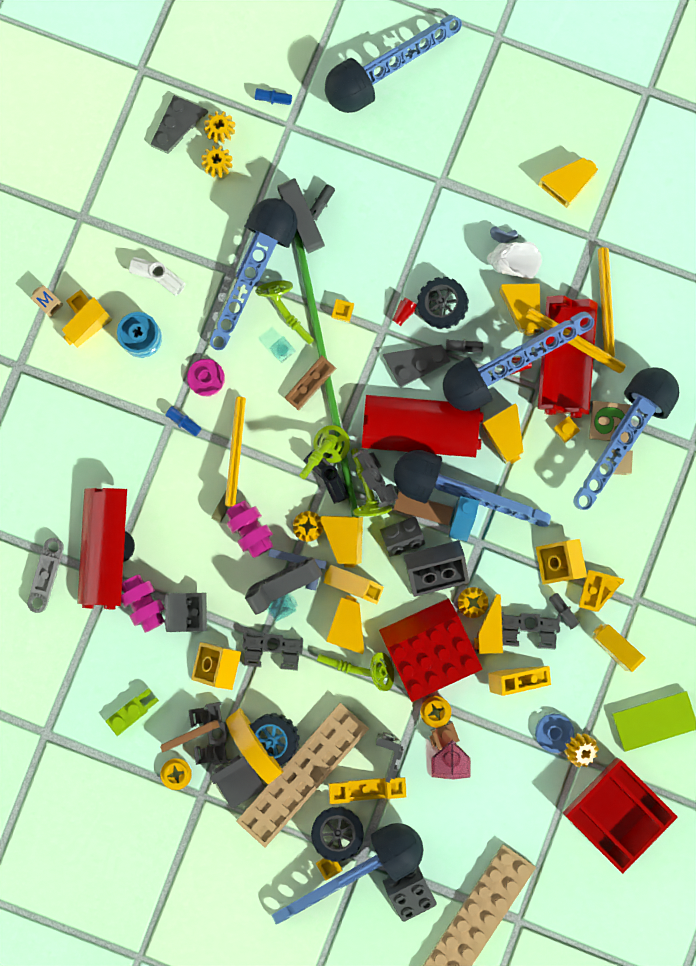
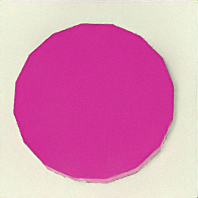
M200 359L195 361L188 370L187 382L195 394L202 397H210L222 389L225 383V374L222 367L214 360Z

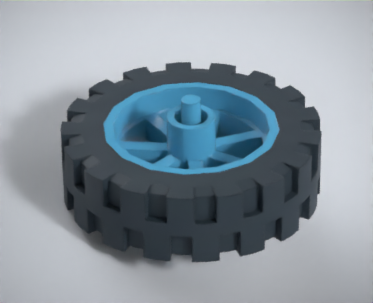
M265 714L255 720L250 725V728L260 743L265 742L267 745L265 750L268 755L273 756L278 764L282 766L296 754V750L299 748L298 741L300 736L297 735L298 729L292 724L293 721L285 718L286 716L283 714ZM273 726L272 735L265 727ZM278 728L282 734H277L276 729ZM261 731H263V733L268 738H260ZM281 737H285L286 744L279 741ZM277 745L283 747L284 750L278 753ZM269 747L273 748L274 754L267 751Z

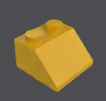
M580 539L536 547L542 585L587 577Z
M200 642L191 680L216 688L233 690L241 652Z

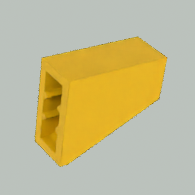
M583 157L543 176L538 186L565 208H568L596 175L598 168H596V164L593 161Z
M501 284L500 294L519 333H525L527 336L536 335L540 331L541 326L526 318L525 315L530 308L540 312V284Z
M93 297L62 329L65 333L63 338L69 345L74 344L78 348L111 322L112 318Z
M515 403L481 425L505 464L517 462L521 459L520 455L524 452L518 406Z
M321 516V523L337 563L344 564L346 568H355L357 564L362 563L363 517Z
M330 565L324 575L323 583L376 605L384 589L383 586L333 565Z
M346 595L345 598L341 597L326 642L363 654L364 643L360 603L356 602L357 598Z
M600 624L593 631L595 634L592 638L624 671L633 672L646 659L644 655L609 624Z

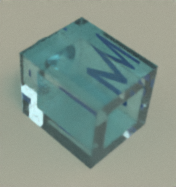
M286 594L271 602L269 610L275 622H278L296 612L295 607L298 604L294 596L290 597L289 594Z

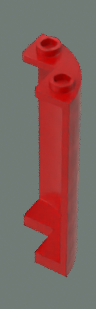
M565 295L547 296L545 316L558 324L571 320V317L580 312H587L594 319L593 327L581 334L580 337L595 345L598 303L591 299L572 300ZM583 318L580 321V325H586L589 319ZM554 337L547 338L545 343H553ZM568 342L543 355L541 359L537 409L545 411L544 414L556 415V413L570 414L572 418H582V415H589L594 358Z
M366 395L361 448L403 452L424 450L438 455L476 458L477 450H481L482 439H478L479 425L483 423L484 412H480V408L472 411L459 410L448 401Z
M84 489L77 604H82V608L94 609V605H104V609L115 610L116 606H121L127 489Z

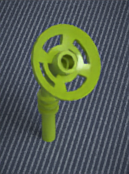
M280 280L268 282L257 287L255 290L256 294L262 297H270L285 318L286 324H289L288 326L292 327L291 329L295 330L309 345L314 342L313 337L300 325L301 322L294 315L290 314L280 299L282 298L281 295L293 288V283Z
M335 425L321 428L314 438L313 447L315 450L308 458V463L299 476L302 479H306L314 466H317L324 457L323 454L325 452L333 456V458L324 457L329 463H337L343 460L350 450V438L347 432ZM329 430H335L341 435L337 437L329 434ZM323 434V436H322L321 439H320V443H319V447H318L319 437ZM342 442H344V449L342 453L339 454L338 452L341 450Z
M357 448L351 450L352 455L358 452ZM357 457L353 458L357 467V475L362 480L367 497L366 504L354 509L353 514L369 517L390 512L392 510L390 505L385 507L378 506L381 503L377 502L373 490L369 489L361 474L364 470Z
M383 652L374 654L370 669L351 665L350 662L347 664V661L343 662L342 659L339 661L322 654L318 655L317 661L336 667L338 671L341 669V672L345 671L347 674L350 672L372 677L373 683L380 691H388L393 685L394 668L390 658ZM387 675V682L384 684L383 681Z

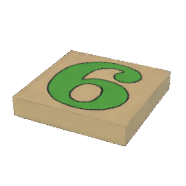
M592 401L589 439L611 441L612 434L631 405ZM627 432L621 434V440L624 443L628 441L629 436Z

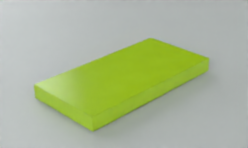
M687 691L612 713L624 752L696 730V717Z

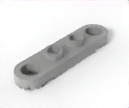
M58 538L46 540L40 555L27 600L29 610L34 613L45 611L49 603L64 551V544ZM52 542H56L59 545V549L55 553L49 551V545ZM35 598L42 600L43 605L39 609L33 607V600Z

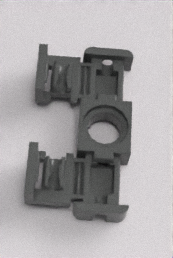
M367 449L359 450L352 455V458L357 457L364 470L361 474L370 490L376 491L382 502L378 506L385 507L399 499L391 484L385 486L386 483L378 470L382 466L375 453H368Z
M504 612L501 613L502 629L504 627V630H502L503 646L519 647V641H517V634H520L518 632L519 628L521 632L539 633L541 642L538 643L537 649H556L557 634L560 632V616H557L555 619L540 617L541 614L521 613L520 616L504 615ZM526 618L534 619L535 626L533 628L526 627ZM506 641H516V643H509Z
M245 632L242 644L244 650L247 647L244 656V666L262 668V662L259 661L262 649L263 652L282 654L281 657H284V660L281 663L280 669L298 671L299 655L303 652V638L301 637L300 640L285 639L283 635L264 634V637L250 636ZM271 638H275L279 642L278 647L275 649H270L267 645Z
M222 702L209 703L203 708L189 710L191 728L196 727L200 723L207 724L216 720L220 726L218 728L223 732L222 737L219 739L212 736V731L208 732L209 744L206 745L207 747H194L196 765L209 763L211 760H215L212 762L213 765L228 763L230 760L227 759L225 742H228L226 724L222 722L220 705H223ZM198 749H200L201 759H199Z

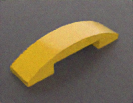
M241 708L226 719L227 727L237 747L251 767L267 784H270L284 773L276 759L268 755L250 728L251 722Z
M395 777V779L390 780V783L385 782V778L329 783L330 804L383 798H407L405 777Z

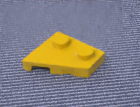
M587 570V577H585L578 607L599 612L605 602L624 583L625 579Z

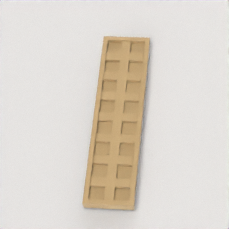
M340 702L282 768L284 773L265 787L236 822L266 848L366 734L369 727Z
M502 844L423 966H472L529 880L536 866Z

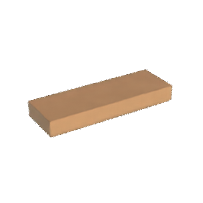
M321 355L284 398L300 411L337 368Z
M398 491L397 496L399 499L395 502L394 511L449 526L454 507L431 500L424 504L410 499Z
M211 721L161 744L162 753L220 727L218 721Z

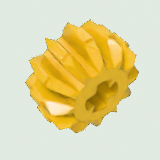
M215 111L214 117L209 114V120L204 122L205 126H207L204 128V132L208 134V139H213L214 143L221 140L222 144L225 143V138L231 141L230 134H235V129L233 128L236 126L235 122L232 121V116H226L224 111L221 115H219L218 111Z
M213 145L212 151L206 149L207 155L201 156L203 160L201 165L205 168V173H211L213 178L216 174L222 178L223 172L228 174L227 168L233 167L231 163L233 158L229 155V150L223 151V146L221 145L218 149ZM217 159L220 160V163L218 162V164H214V161H216Z
M577 733L575 738L570 737V743H565L567 749L564 752L570 763L579 768L581 766L587 768L588 763H593L592 759L598 757L596 752L599 748L596 745V740L588 734L583 733L581 735Z

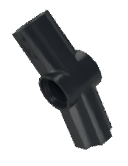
M311 451L303 460L305 464L308 463V458L310 457L313 451ZM323 457L312 470L324 481L333 503L342 502L349 498L337 469ZM327 470L335 472L333 479L328 480L324 477Z

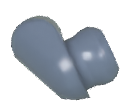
M497 226L490 229L491 237L499 243H507L518 238L515 229L507 233Z

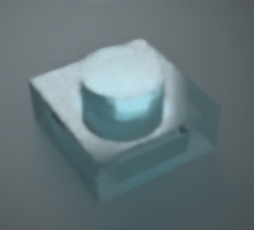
M284 336L269 347V350L281 364L296 352Z

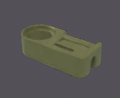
M226 491L211 519L218 523L222 522L226 511L229 509V507L225 506Z

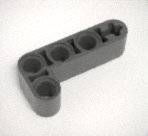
M293 178L277 185L281 199L287 202L296 213L297 232L307 254L325 247L296 179Z
M313 557L306 558L253 584L248 589L245 600L255 615L260 614L269 608L272 601L314 582L323 573Z

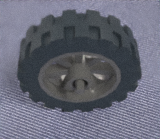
M436 277L434 278L435 280H429L427 285L420 289L421 293L417 296V308L420 316L431 327L449 329L453 325H458L459 321L465 318L464 314L468 312L469 299L462 285L455 279ZM443 290L448 291L445 297L441 294ZM436 293H438L439 297L437 299L432 298ZM451 293H453L456 299L448 300ZM430 301L437 303V305L430 308ZM456 303L454 309L452 310L449 307V304ZM438 308H440L439 315H435L434 313H432ZM444 310H448L450 312L446 315H443Z
M331 807L322 811L315 819L311 830L312 844L316 852L324 859L331 860L332 862H342L352 858L360 849L364 838L363 825L359 817L353 811L344 807ZM339 819L335 829L330 821ZM341 820L349 825L342 830L340 829ZM326 824L333 833H323ZM351 829L352 838L343 835V833ZM324 836L333 837L328 845L324 841ZM341 838L350 842L344 848L342 847ZM335 840L338 841L339 849L331 848Z

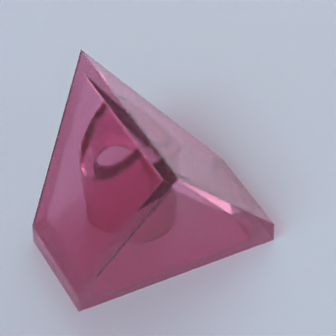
M451 740L431 757V777L451 780L470 778L471 758Z

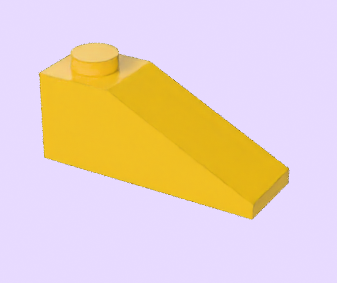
M501 594L494 596L479 628L477 638H474V650H478L479 654L503 653Z
M550 666L505 669L488 673L490 692L501 696L551 685Z

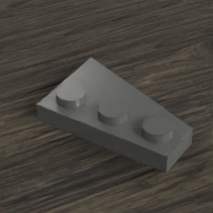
M174 95L150 144L151 147L169 154L183 139V136L190 129H193L202 117H205L208 110Z
M442 344L383 354L400 388L451 362Z

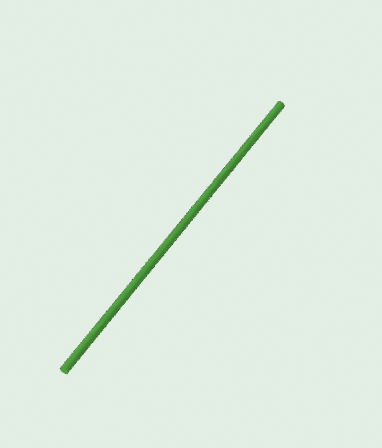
M296 230L294 239L319 358L322 355L327 359L305 250ZM330 376L324 384L332 423L335 426L341 427ZM334 430L335 436L339 437L341 434ZM342 442V447L339 451V454H341L344 449V442ZM346 456L341 460L346 491L349 496L352 517H360L353 514V510L358 506L349 462Z

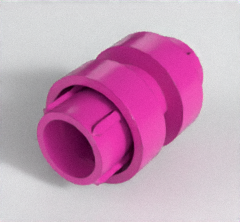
M244 500L226 511L230 519L226 524L232 534L238 532L241 536L237 543L243 552L249 551L250 555L256 558L273 547L269 539L273 533L267 524L260 525L258 520L262 515L257 506L251 508L249 503Z
M140 574L122 583V592L124 594L121 595V602L124 608L129 606L132 608L134 613L129 617L135 627L141 625L145 633L162 625L165 620L161 613L165 611V607L160 599L154 601L151 594L155 592L150 581L144 582Z

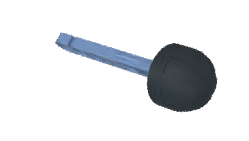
M448 15L440 20V23L433 24L363 67L357 60L351 57L336 65L328 73L325 80V95L328 102L335 109L344 113L357 112L375 101L373 87L375 83L442 43L447 37L450 38L458 33L462 27L461 19L455 15ZM455 20V26L450 29V23ZM440 29V35L435 38V32ZM425 38V44L420 47V41ZM395 56L396 60L394 64L390 66L389 61L392 57ZM380 66L379 73L374 75L375 68Z
M278 198L265 199L259 202L249 214L244 227L255 233L238 269L236 274L238 279L217 322V329H214L210 337V345L215 350L219 351L226 347L231 337L229 334L234 330L254 285H258L276 244L286 248L290 247L297 230V216L293 208L284 200ZM257 243H259L261 246L268 247L267 251L262 247L256 246ZM255 250L263 252L262 260L256 261L253 258ZM252 267L255 270L253 278L246 277V268ZM245 285L247 293H243L240 297L244 299L243 303L238 299H233V295L237 297L239 294L237 287ZM232 302L239 304L240 308L236 313H232L229 310V305ZM229 319L232 325L229 330L222 329V320ZM217 336L222 337L224 340L221 347H215L213 344V339Z
M580 312L571 317V320L558 324L479 368L475 366L470 357L465 358L453 365L444 376L443 393L446 400L453 407L463 411L476 410L493 401L488 386L571 341L578 334L580 336L589 331L594 325V319L589 313ZM585 317L588 318V323L581 326L580 321ZM571 327V332L568 335H563V330ZM553 336V343L546 344L547 338ZM519 355L520 360L517 363H512V358ZM503 365L504 367L501 372H494L496 366Z
M652 367L641 370L633 377L624 391L625 397L632 405L612 434L611 441L583 482V487H580L574 496L573 503L577 509L588 510L592 507L598 498L596 495L601 493L652 416L660 419L668 418L679 399L680 393L678 382L669 371L659 367ZM633 416H636L639 419V423L636 427H634L631 424V418ZM623 432H627L629 436L628 441L625 443L621 440ZM616 450L617 456H613L611 451ZM602 464H606L608 466V472L606 474H602L600 472V466ZM593 479L598 483V487L594 491L589 486ZM583 495L587 498V504L584 507L579 504V499Z
M413 450L401 456L395 465L393 474L395 484L399 491L410 499L426 504L433 489H437L456 497L462 496L480 501L479 505L528 521L537 526H549L551 520L549 513L533 509L530 506L439 474L442 456L424 450Z
M402 823L389 824L372 833L371 841L377 855L272 914L271 916L275 924L277 925L382 865L394 881H398L412 873L419 866L423 858L424 848L421 837L412 827Z

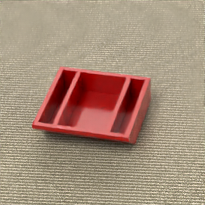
M449 598L379 630L411 702L483 670L462 622Z
M618 757L562 812L622 874L678 818Z

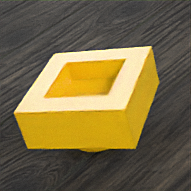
M81 289L66 300L76 314L90 301Z
M336 299L331 318L350 323L355 304Z
M569 416L553 428L564 443L581 431Z
M322 858L316 862L325 881L343 871L338 861L332 862Z

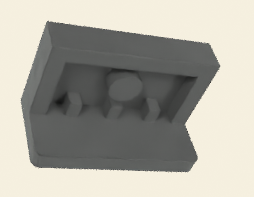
M416 516L380 529L389 557L398 556L403 552L425 545L424 536Z

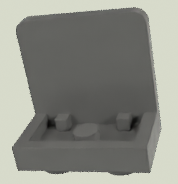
M166 593L164 600L166 632L207 631V593Z
M383 732L382 734L378 733L376 745L393 750L385 775V782L390 783L391 779H395L397 773L396 760H401L404 749L401 746L400 740L394 739L393 734Z
M240 755L230 759L231 764L226 767L221 765L212 771L214 774L210 777L213 784L217 783L231 808H235L264 789V785L256 771L245 757H240Z
M419 866L412 873L398 881H394L391 877L382 881L390 901L403 922L437 905Z

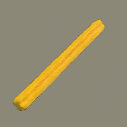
M602 247L598 249L603 344L604 351L615 357L609 249Z
M530 308L525 315L526 318L546 330L558 325L557 322L533 308ZM565 328L563 335H568L571 331ZM578 335L568 342L617 373H622L626 367L623 362Z
M240 396L236 397L225 499V506L227 507L236 505L246 398Z

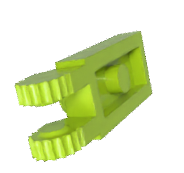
M150 688L146 689L138 697H134L105 721L116 736H119L144 716L159 701L157 697L153 698L146 706L141 702L144 697L150 694Z

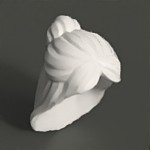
M514 242L497 245L493 252L487 256V261L498 273L518 276L523 279H532L542 264L541 252L534 243Z

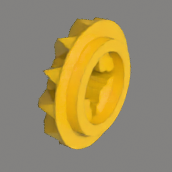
M305 511L295 517L293 532L298 539L311 542L321 535L323 525L318 514ZM308 518H310V524L316 526V528L309 529L308 535H306L305 528L300 525L306 524Z
M477 587L463 590L458 597L460 612L469 618L482 616L489 606L487 595ZM467 596L471 599L477 598L479 596L476 603L480 608L472 606L469 609H467L470 604Z
M433 696L422 703L420 709L421 718L428 726L434 728L442 727L451 718V706L444 698ZM432 704L437 709L444 708L439 712L440 719L435 715L428 716L433 711Z
M173 758L163 765L160 773L161 780L171 790L183 789L192 778V769L184 760ZM174 766L177 768V771H184L178 780L175 776H168L174 772Z

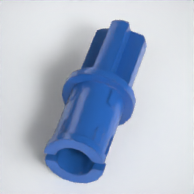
M256 88L255 100L271 102L272 105L274 103L291 105L292 95L276 92L275 89L270 91Z
M173 406L165 414L166 417L177 423L179 428H184L193 436H197L202 429L190 420L188 415H183Z

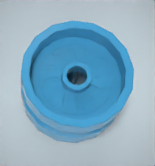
M133 312L123 317L118 324L117 338L127 353L133 357L145 358L150 357L160 348L162 332L153 317L147 313Z

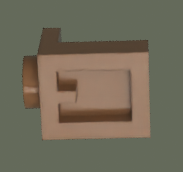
M453 722L431 730L432 735L429 736L432 746H437L438 750L460 741Z

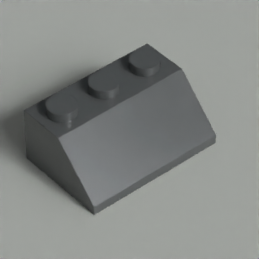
M459 540L403 554L414 597L470 583L465 554Z

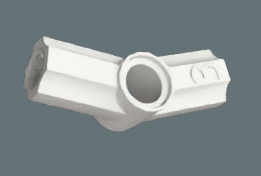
M133 257L131 260L130 274L152 279L174 296L179 295L184 290L186 283L168 270L163 263L151 262L137 257ZM158 269H162V270H163L162 275H160V276H155V275H154V273H155L156 270H158Z

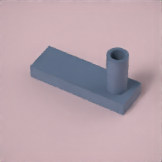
M270 549L268 554L269 557L296 563L309 558L275 549ZM315 559L320 570L321 568L326 569L327 561ZM319 579L307 584L305 588L316 591Z

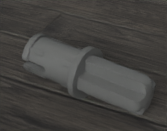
M326 184L318 198L314 199L315 203L310 209L315 221L318 220L323 209L328 207L327 203L335 192V188L329 184Z
M446 339L445 351L462 352V354L465 352L482 353L484 344L478 341H466V339Z
M554 593L549 597V601L559 613L558 616L563 618L570 630L580 624V621L570 610L571 606H567L559 593Z

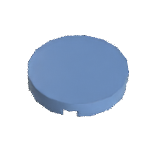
M555 713L543 716L535 728L538 744L543 749L552 753L566 750L565 743H570V737L574 738L575 733L569 719Z

